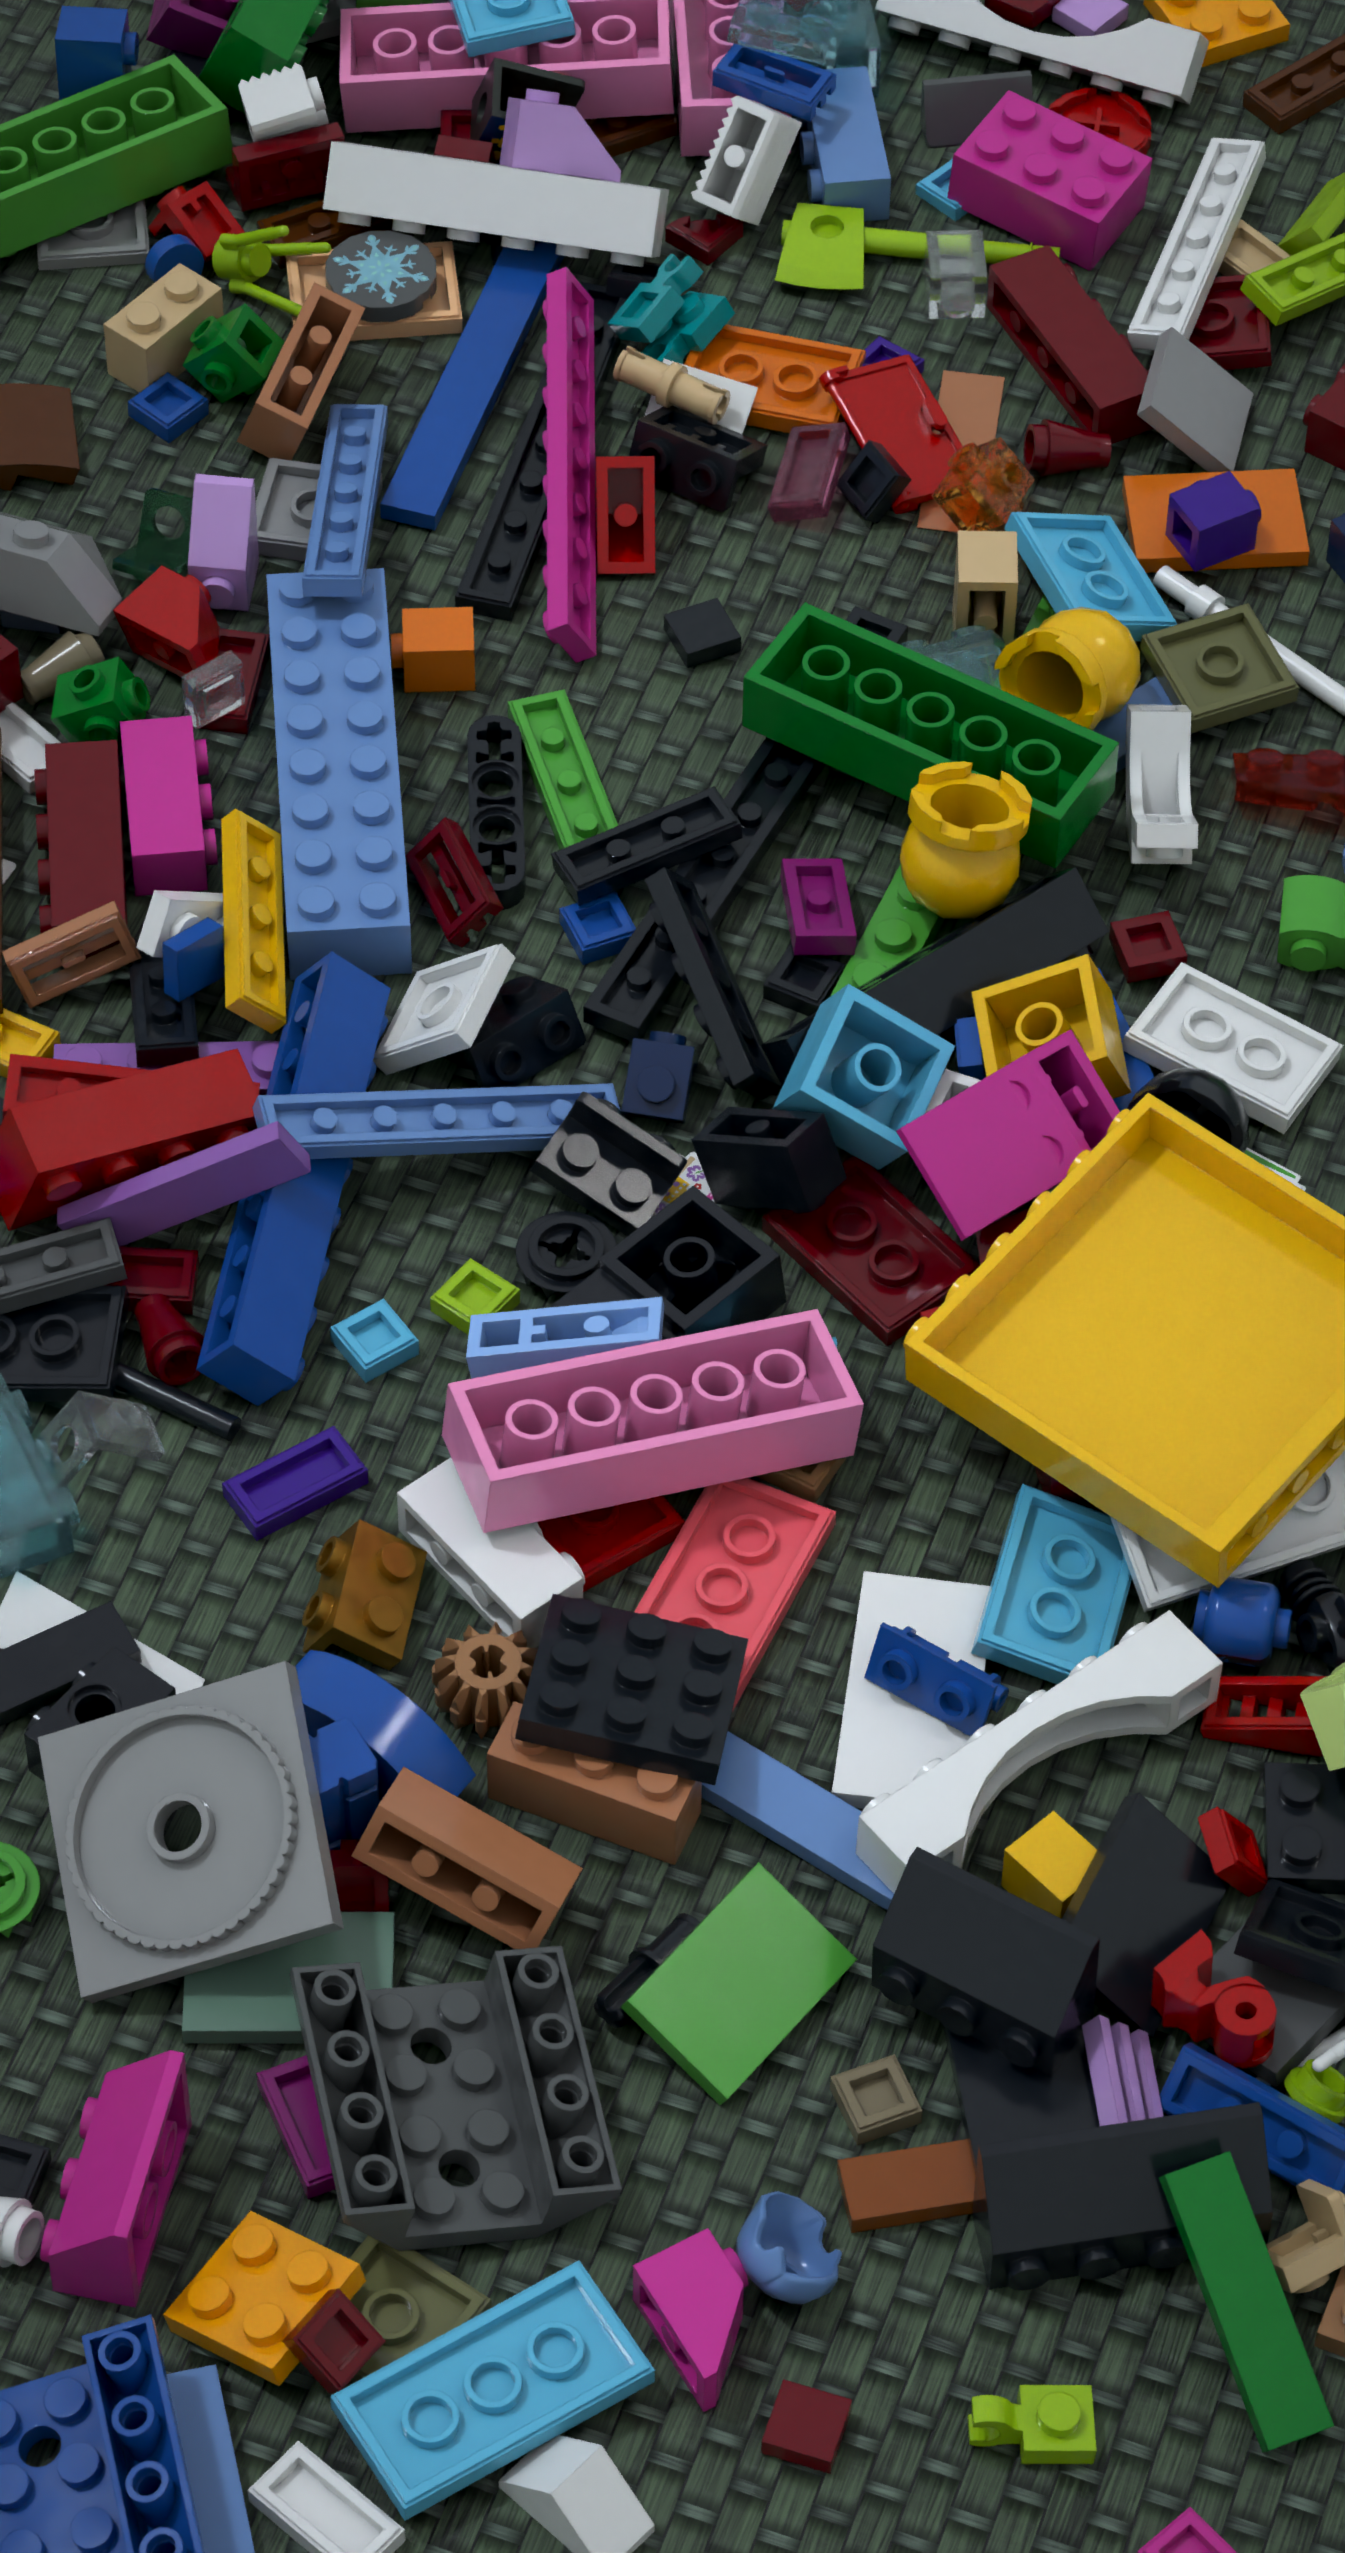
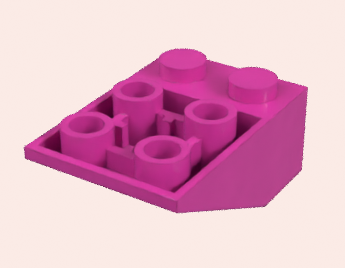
M1070 1029L916 1118L896 1132L959 1238L963 1241L1033 1201L1042 1192L1050 1191L1057 1187L1066 1177L1070 1165L1078 1154L1086 1149L1092 1151L1106 1136L1111 1122L1120 1110Z

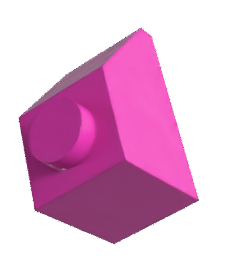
M709 2228L633 2265V2301L703 2412L717 2405L743 2318L744 2288L749 2284L747 2274L736 2252L730 2247L722 2250Z

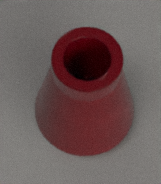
M1043 419L1041 424H1029L1026 429L1023 448L1024 464L1027 470H1038L1040 476L1089 468H1107L1111 459V438L1107 433H1095Z
M155 1293L141 1299L135 1307L134 1315L139 1323L146 1363L150 1373L170 1385H182L197 1378L201 1374L196 1370L204 1337L173 1307L166 1295Z

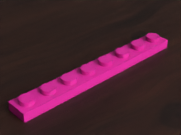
M564 267L547 274V299L542 304L543 314L547 322V342L542 347L543 357L547 365V386L542 391L543 401L547 409V430L542 435L543 445L547 453V474L543 476L542 481L547 497V519L543 521V534L547 542V565L543 567V579L547 588V610L543 613V625L551 642L559 644L577 663L596 656L594 299L571 271Z

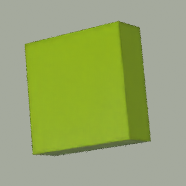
M470 1258L430 1297L431 1312L469 1335L471 1315L512 1311L520 1303V1289Z

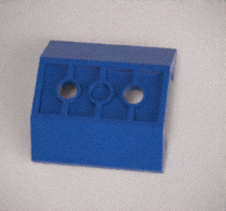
M151 2314L81 2336L87 2364L0 2390V2553H205L157 2328ZM47 2438L61 2441L60 2452L51 2463L41 2467L27 2465V2455L35 2443Z

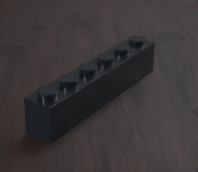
M1074 867L1044 876L1007 898L1003 904L976 919L970 920L857 987V989L949 1041L951 1036L947 1029L957 1023V1019L976 1016L971 992L1085 954L1090 956L1094 953L1090 943L1109 933V930L1077 868ZM817 1012L761 1044L782 1086Z

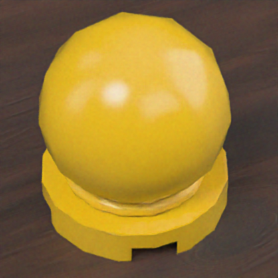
M1086 607L1059 611L1044 620L1038 628H1034L1016 638L1004 647L995 661L994 669H1000L999 682L1001 690L1092 731L1099 722L1114 716L1124 708L1141 679L1140 651L1129 629L1107 611Z
M945 762L923 769L919 774L918 784L911 789L907 814L912 823L909 825L901 845V873L916 903L941 918L976 919L1003 904L1019 876V841L1028 831L1032 798L1022 783L1004 771H1001L1000 780H996L986 775L971 773L972 762Z

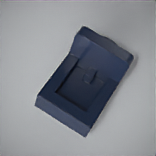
M651 1031L649 1040L633 1038L621 1109L623 1115L685 1124L693 1070L697 1068L699 1054L695 1047L686 1046L687 1037L669 1032Z

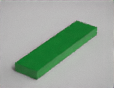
M1231 2152L1222 2153L1159 2177L1262 2453L1333 2427L1332 2418Z

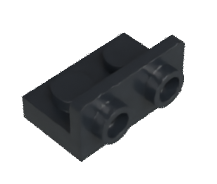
M672 405L669 408L661 407L638 419L629 456H654L655 485L716 511L723 512L731 506L737 480L763 466L768 445L721 425H713L706 419Z
M582 1092L530 1171L626 1236H629L651 1218L687 1164V1160L678 1154L673 1145L665 1138L656 1134H649L626 1119L619 1108L611 1102L600 1098L596 1099L589 1093Z

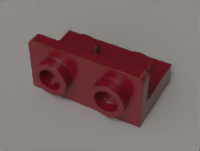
M338 122L233 147V166L226 168V180L241 211L244 212L324 192L331 141L345 142V136Z

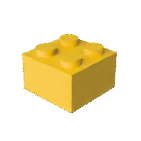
M1089 954L971 992L986 1077L1071 1029L1112 1099L1131 1093L1112 990Z

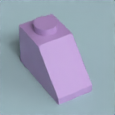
M527 88L525 99L508 97L500 165L620 182V168L576 107L559 104L560 93Z
M196 474L193 489L188 575L196 577L207 588L212 598L209 603L211 608L249 611L259 564L254 479Z

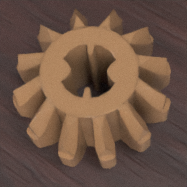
M497 1622L491 1627L489 1634H479L468 1624L466 1631L463 1633L464 1641L446 1638L445 1645L442 1647V1658L435 1659V1664L432 1666V1683L436 1686L434 1689L435 1703L439 1707V1712L450 1713V1721L453 1723L455 1730L471 1723L475 1724V1731L481 1739L487 1733L489 1727H501L514 1701L523 1704L538 1648H527V1639L524 1637L522 1630L507 1637L502 1636V1629Z

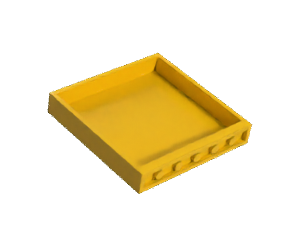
M1147 1093L1131 1110L1124 1109L1117 1114L1111 1122L1106 1136L1092 1151L1086 1149L1078 1154L1062 1182L1052 1192L1044 1191L1034 1200L1027 1212L1026 1219L1011 1234L1005 1232L993 1242L985 1261L970 1276L964 1274L953 1283L946 1295L945 1302L929 1318L926 1316L921 1317L912 1325L903 1343V1348L905 1349L906 1380L1219 1588L1345 1450V1216L1155 1096Z

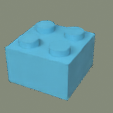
M847 984L820 1004L772 1109L824 1113L835 1145L880 1170L908 1152L896 1131L925 1114L955 1045L854 986Z

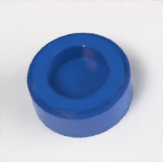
M173 234L162 238L150 249L145 261V270L154 283L179 263L201 275L204 267V257L198 247L187 236Z

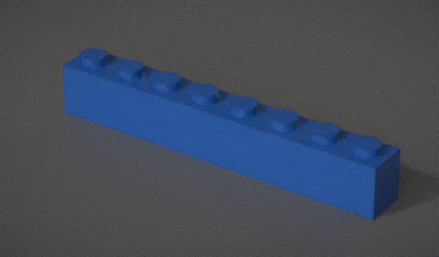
M333 951L297 976L266 1095L366 1092V1088L371 1083L377 1066L373 1059L377 1043L388 1023L385 1010L391 988ZM351 1158L310 1159V1173L239 1200L196 1370L256 1406L261 1405L280 1391L290 1390L297 1383L304 1370L305 1360L301 1356L306 1335L317 1317V1308L314 1307L319 1283L324 1278L329 1267V1258L326 1256L331 1233L335 1230L341 1217V1208L338 1207L343 1184L348 1179L353 1168V1160Z

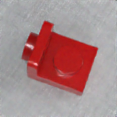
M207 180L189 191H186L183 186H179L165 195L156 205L160 213L148 227L154 237L168 229L173 234L187 236L202 252L204 264L212 260L214 246L222 233H245Z

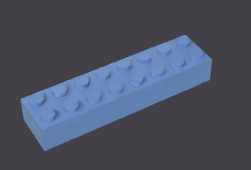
M384 568L366 570L362 598L303 597V572L266 574L290 980H295L297 976L331 951L371 976L412 973L411 928Z

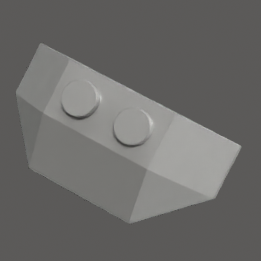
M0 512V610L99 637L115 617L113 609L122 602V597L93 537Z

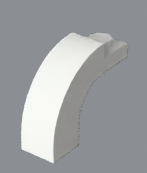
M1127 704L1126 821L1131 864H1192V849H1198V823L1193 816L1191 807V711L1187 705Z

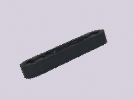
M491 715L476 720L469 727L467 735L470 846L504 908L502 910H506L519 904L524 898L526 890L521 733L519 726L513 720L504 716ZM500 742L501 760H489L488 743ZM493 782L503 783L511 788L509 793L498 797L488 796L482 793L480 789L484 785ZM501 827L509 830L513 835L505 841L493 842L483 838L481 834L489 828ZM492 864H504V883H492Z

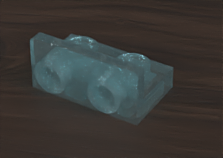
M739 0L730 23L727 42L834 68L843 44L852 0Z

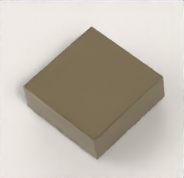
M895 2054L830 2077V2090L857 2146L922 2123V2108Z

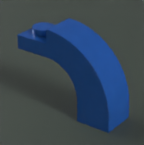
M309 1650L295 1666L308 1734L314 1738L317 1736L318 1729L344 1717L349 1721H353L378 1761L379 1797L381 1800L403 1767L456 1797L476 1776L455 1744L430 1716L405 1694L375 1673L345 1658L316 1650Z

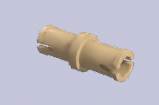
M627 346L626 350H623L619 355L614 367V380L627 383L655 396L656 403L663 407L669 408L675 405L708 420L713 425H716L722 419L728 408L730 391L723 388L720 389L689 375L687 367L677 362L667 365L637 351L631 346Z

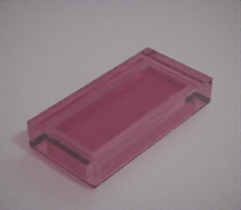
M845 422L791 428L767 507L773 522L824 518L828 516L851 438Z

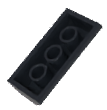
M1260 2102L980 2144L978 2147L972 2217L989 2290L1010 2287L1014 2290H1031L1042 2286L1048 2280L1074 2276L1095 2280L1108 2277L1119 2269L1150 2265L1157 2269H1166L1184 2263L1189 2257L1159 2177L1228 2151L1231 2152L1264 2242L1268 2244L1273 2205Z

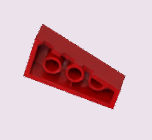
M238 1048L9 1107L0 1125V1213L8 1231L57 1214V1208L257 1129L252 1107L259 1094Z

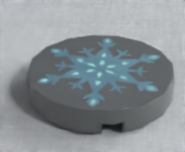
M395 231L364 232L347 238L332 250L326 261V288L364 307L365 310L361 320L368 322H394L413 316L423 309V302L429 296L432 299L437 290L436 260L426 245L410 235Z

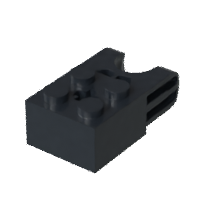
M692 1186L599 1258L600 1268L550 1307L662 1297L664 1302L662 1340L764 1320L787 1301L780 1255L695 1186Z

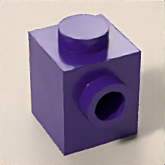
M1228 471L1207 480H1199L1186 488L1169 494L1165 535L1194 572L1255 549L1258 522L1261 520V508L1254 493L1248 489L1245 490L1234 475Z

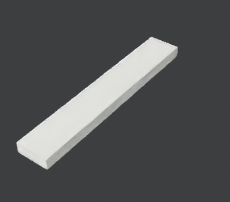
M1211 138L1127 331V337L1132 349L1155 350L1158 336L1171 327L1186 339H1190L1266 160L1265 142Z

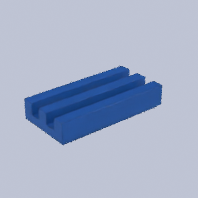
M738 38L713 70L712 86L811 122L816 115V107L822 108L825 104L826 94L832 95L835 91L836 74Z

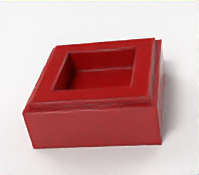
M1218 1806L1198 1816L1197 1818L1215 1875L1247 1897L1263 1890L1267 1883V1874L1253 1830Z

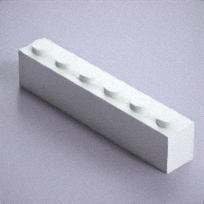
M331 141L323 209L339 211L337 222L371 226L372 216L393 219L392 230L425 234L426 224L447 227L446 238L479 243L480 233L502 235L501 246L534 251L535 241L556 243L555 254L589 259L590 249L611 252V263L643 267L645 257H660L669 189L513 168L499 164L349 142Z

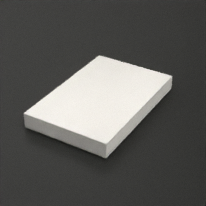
M1183 962L1179 964L1127 1031L1122 1043L1123 1051L1163 1072L1177 1068H1193L1206 1070L1223 1078L1238 1093L1248 1116L1282 1134H1285L1336 1065L1344 1046Z

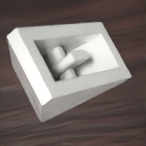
M559 2435L527 2453L499 2480V2488L573 2553H633L655 2531V2524L603 2446Z

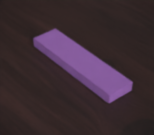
M275 1121L58 1207L57 1226L63 1231L110 1217L118 1246H124L311 1172L310 1154L278 1121Z

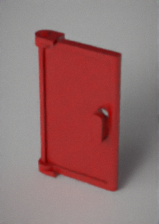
M909 354L851 370L848 369L847 365L827 370L820 376L819 382L825 392L830 393L861 449L868 440L882 444L912 479L891 506L895 514L917 510L919 503L962 492L983 484L981 476ZM932 430H937L941 434H936Z

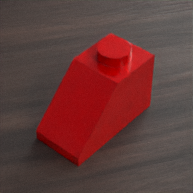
M595 456L597 574L655 573L654 456Z
M160 566L113 609L132 651L208 692L217 685L219 625L209 605L212 600L211 595L203 583L192 575L184 577L164 566Z

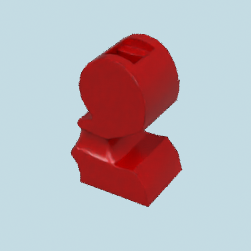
M1201 1929L1153 1968L1151 2006L1161 2015L1164 2027H1178L1187 2032L1194 2042L1212 2038L1215 2053L1220 2059L1238 2068L1256 2067L1265 2062L1273 2051L1277 2015L1275 2002L1270 1993L1265 1989V1986L1250 1976L1234 1978L1211 1985L1212 1942Z

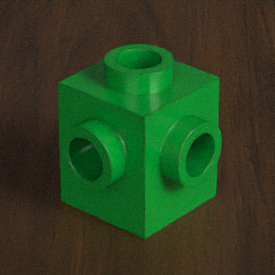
M245 303L218 319L210 316L202 321L190 337L193 346L182 366L215 398L224 403L242 392L250 395L262 386L268 378L270 369L285 341Z
M120 657L93 665H86L80 669L57 675L51 720L69 742L117 740L118 745H122L120 721L142 720L146 718V711L150 708L149 691L144 681L140 677H135Z

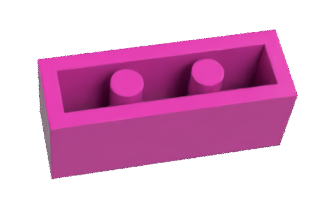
M192 715L120 721L135 896L153 895L154 890L186 892L208 890L206 866L218 865L215 828L203 829L202 820H213L210 783L198 784V776L209 775L206 739L194 740Z

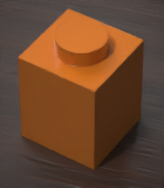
M473 607L402 609L403 633H391L392 669L404 668L405 693L475 691Z

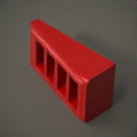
M1221 1676L1217 1701L1204 1709L1200 1729L1203 1738L1324 1757L1300 1694L1304 1689L1327 1676ZM1231 1699L1242 1701L1239 1717H1229ZM1259 1704L1268 1705L1266 1717H1257ZM1286 1709L1296 1710L1295 1717H1285Z

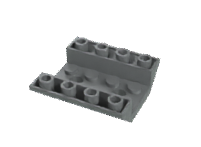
M562 1946L495 1951L485 1979L481 1981L366 1990L360 1962L291 1968L289 1974L343 2223L398 2251L538 2238L619 2197L622 2187ZM420 2042L431 2043L443 2051L446 2060L438 2064L425 2063L413 2054L411 2046ZM447 2164L460 2165L472 2174L474 2183L466 2187L453 2186L442 2178L439 2168Z

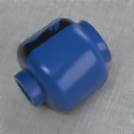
M1228 1577L1219 1588L1212 1585L1211 1590H1200L1194 1618L1193 1634L1222 1662L1260 1668L1268 1664L1274 1648L1287 1649L1293 1610L1280 1608L1281 1595L1275 1585Z

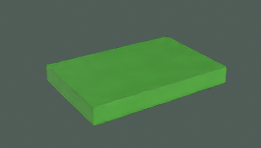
M758 1862L626 2000L621 2008L694 2081L721 2105L731 2097L857 1959Z

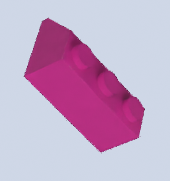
M169 2050L106 2072L99 2097L87 2098L79 2129V2136L81 2139H85L79 2159L69 2157L62 2175L60 2198L66 2201L60 2220L49 2219L41 2243L40 2259L41 2261L49 2262L53 2291L136 2308L192 2125L185 2054L183 2052Z

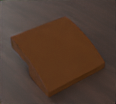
M30 383L0 384V489L11 491L18 475L73 485L80 470L70 388Z

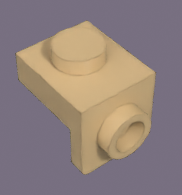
M1311 2179L1296 2185L1309 2222L1266 2244L1281 2287L1291 2294L1305 2293L1321 2287L1329 2280V2273L1345 2265V2195L1341 2191Z

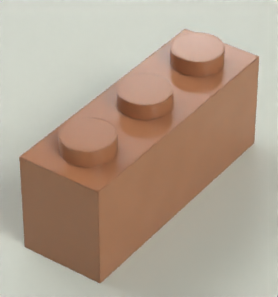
M314 282L237 442L268 458L293 459L365 310L364 307Z
M514 1701L487 1752L488 1798L675 1865L701 1813L702 1782L681 1778L678 1775L659 1773L517 1740L515 1735L523 1704Z
M405 1767L402 1768L377 1806L351 1855L513 1949L539 1947L583 1869Z

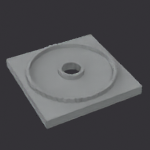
M283 1661L38 1737L82 1999L91 2003L344 1929L296 1667ZM194 1805L200 1813L202 1822L197 1840L185 1850L178 1852L169 1851L164 1841V1828L168 1818L178 1808Z

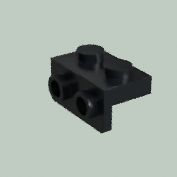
M531 976L514 978L501 986L499 994L496 996L471 1048L443 1056V1058L472 1068L479 1088L516 1087L583 1046L586 1042V1037L568 989Z

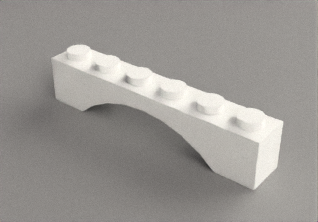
M877 0L875 10L889 19L887 27L898 32L918 36L920 28L940 33L938 42L957 49L968 51L971 42L990 47L988 56L1014 65H1019L1021 57L1041 62L1039 71L1070 80L1072 71L1092 77L1090 81L1091 86L1107 92H1111V90L1121 92L1123 86L1143 91L1141 100L1168 109H1172L1174 100L1190 105L1210 42L1200 32L1151 18L1125 29L1095 36L1062 37L1031 31L1004 20L986 8L979 0Z
M1170 1610L1149 1624L1146 1622L1136 1624L1124 1634L1119 1644L1098 1658L1096 1656H1089L1083 1659L1073 1668L1068 1678L1047 1692L1043 1689L1035 1691L1021 1703L1015 1713L997 1725L986 1724L972 1734L964 1747L944 1760L941 1758L931 1760L917 1772L913 1781L891 1795L883 1793L871 1800L859 1816L856 1855L893 1894L897 1889L909 1857L916 1847L962 1869L967 1845L981 1816L1002 1789L1029 1767L1061 1750L1095 1739L1130 1734L1167 1735L1217 1701L1223 1662Z

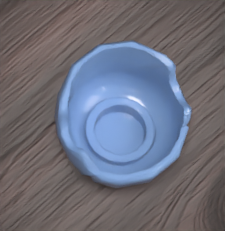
M778 2191L762 2195L745 2220L736 2241V2252L747 2276L765 2294L793 2304H805L830 2293L838 2280V2264L840 2263L842 2252L835 2249L828 2253L823 2247L822 2238L827 2224L826 2218L798 2197Z

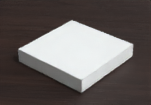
M501 943L417 971L375 1052L373 1062L376 1063L385 1075H389L471 1048L516 957Z

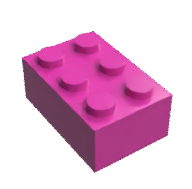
M1008 90L954 153L947 198L959 202V205H962V210L1035 245L1061 247L1060 257L1091 271L1144 207L1153 158Z

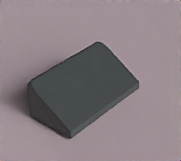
M1031 71L922 80L920 123L926 146L938 148L962 145L1008 90L1033 101Z

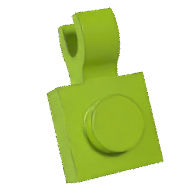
M1019 2385L1017 2404L996 2395L972 2397V2414H968L967 2418L969 2445L989 2447L1001 2444H1020L1021 2464L1094 2463L1097 2448L1092 2385Z

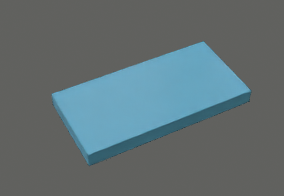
M580 2260L338 2391L330 2396L333 2412L404 2521L654 2383L655 2369Z

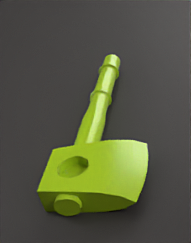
M798 202L792 220L784 219L781 236V246H783L775 281L818 289H864V253L917 259L967 261V264L969 262L995 264L1044 246L1033 245L1032 242L1030 244L977 240L972 239L971 236L969 239L923 232L864 227L863 208ZM1051 247L1060 259L1061 247Z

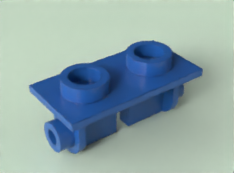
M884 1622L880 1625L864 1678L971 1737L974 1732L986 1724L990 1709L995 1712L1001 1709L1009 1694V1688L1000 1684L1001 1676L995 1673L989 1675L962 1659L955 1662L948 1658L949 1652L916 1635V1630L910 1626L901 1630Z

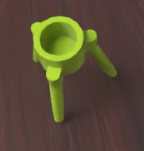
M286 225L240 234L222 233L213 249L212 264L219 278L230 281L229 291L234 294H246L297 317L302 308L301 305L253 284V282L268 273L271 267V256L326 254L330 252L331 245L327 242L262 243L287 236L289 228Z

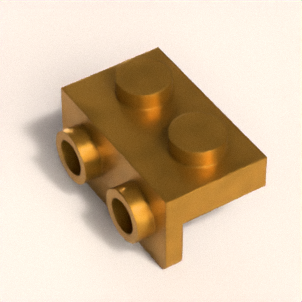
M361 1519L355 1522L341 1536L330 1537L321 1549L316 1562V1571L321 1573L317 1592L311 1597L303 1614L302 1624L308 1628L303 1652L307 1654L309 1650L323 1651L330 1644H334L388 1671L392 1669L403 1657L427 1551Z

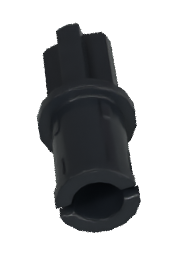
M681 1913L674 1918L672 1923L650 1945H647L645 1948H635L629 1954V1965L598 1994L597 2001L594 2004V2010L597 2015L613 2028L623 2027L631 2017L621 2006L700 1922L691 1915Z

